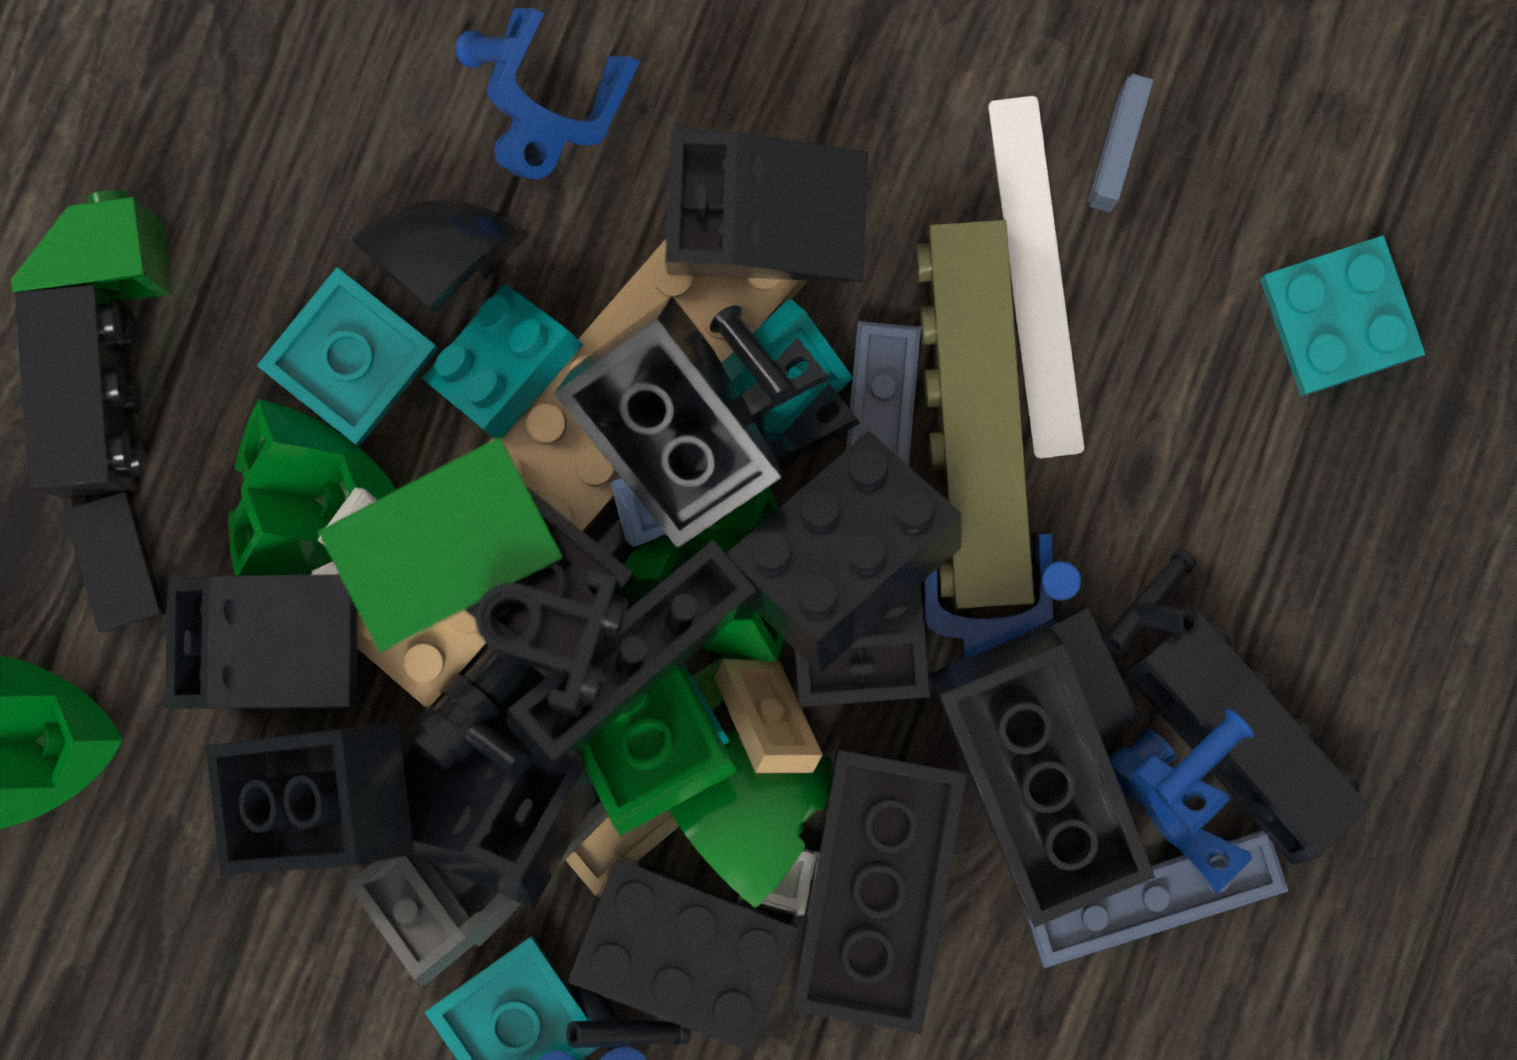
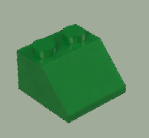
M109 190L89 194L87 196L88 203L71 205L65 209L11 279L12 292L14 294L15 292L94 285L119 302L172 295L163 221L134 197L128 198L125 191Z

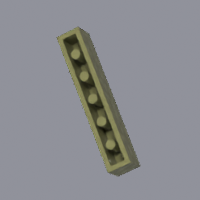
M1006 220L929 225L926 243L916 244L917 280L918 282L929 281L930 306L920 307L921 340L923 345L933 344L935 369L924 370L925 399L927 408L938 407L939 432L929 433V458L931 471L942 470L944 491L942 496L961 513V548L938 568L940 598L951 597L952 611L1029 606L1034 604L1007 222Z

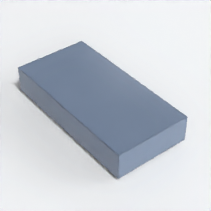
M1132 73L1122 85L1088 198L1089 207L1110 213L1118 203L1153 79Z

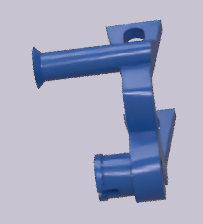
M513 8L504 37H485L479 31H466L456 41L455 51L459 61L466 67H479L485 62L496 63L488 83L487 94L492 103L501 112L513 118L509 131L501 135L495 144V159L499 166L505 169L507 167L515 176L540 179L553 171L558 163L565 142L589 146L601 143L607 134L611 121L640 61L630 56H608L591 114L583 120L568 119L555 114L535 103L521 90L516 82L517 69L544 13L534 8Z
M1034 534L1037 598L1032 606L1018 613L990 618L965 617L949 613L942 609L938 603L936 570L922 582L924 622L926 627L936 634L962 639L963 659H966L1012 640L1015 637L1024 635L1027 631L1053 619V599L1063 601L1076 595L1081 585L1080 573L1075 566L1068 562L1060 561L1052 564V534Z
M1225 709V719L1175 768L1168 765V763L1176 759L1174 750L1158 733L1149 728L1142 733V736L1129 749L1122 746L1109 758L1122 792L1145 809L1156 829L1181 850L1216 894L1252 860L1250 852L1201 829L1229 801V797L1226 792L1200 780L1243 738L1254 737L1250 726L1242 717L1230 709ZM1192 797H1199L1206 802V805L1199 811H1192L1185 806V803ZM1219 855L1227 858L1230 864L1225 869L1217 870L1209 865V861L1214 856Z

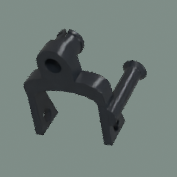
M732 305L727 307L713 318L709 326L710 332L722 335L757 381L740 397L780 468L788 465L809 449L860 424L856 416L829 383L785 431L780 433L765 431L763 426L764 419L771 409L830 378L798 337L774 361L742 320L741 315L743 311L740 306ZM799 362H808V368L803 374L797 378H788V372L793 366ZM833 406L840 408L838 415L827 423L820 422L821 414L828 408Z

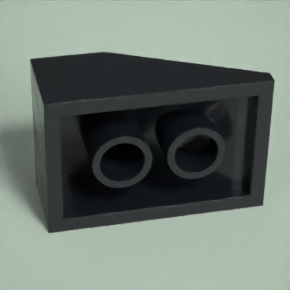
M673 296L574 366L554 392L677 548L777 481L783 474L713 347Z

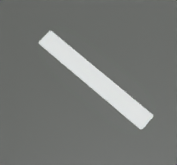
M1035 96L994 100L989 103V114L1003 220L1007 222L1010 274L1034 454L1037 458L1079 454L1084 450L1038 99Z

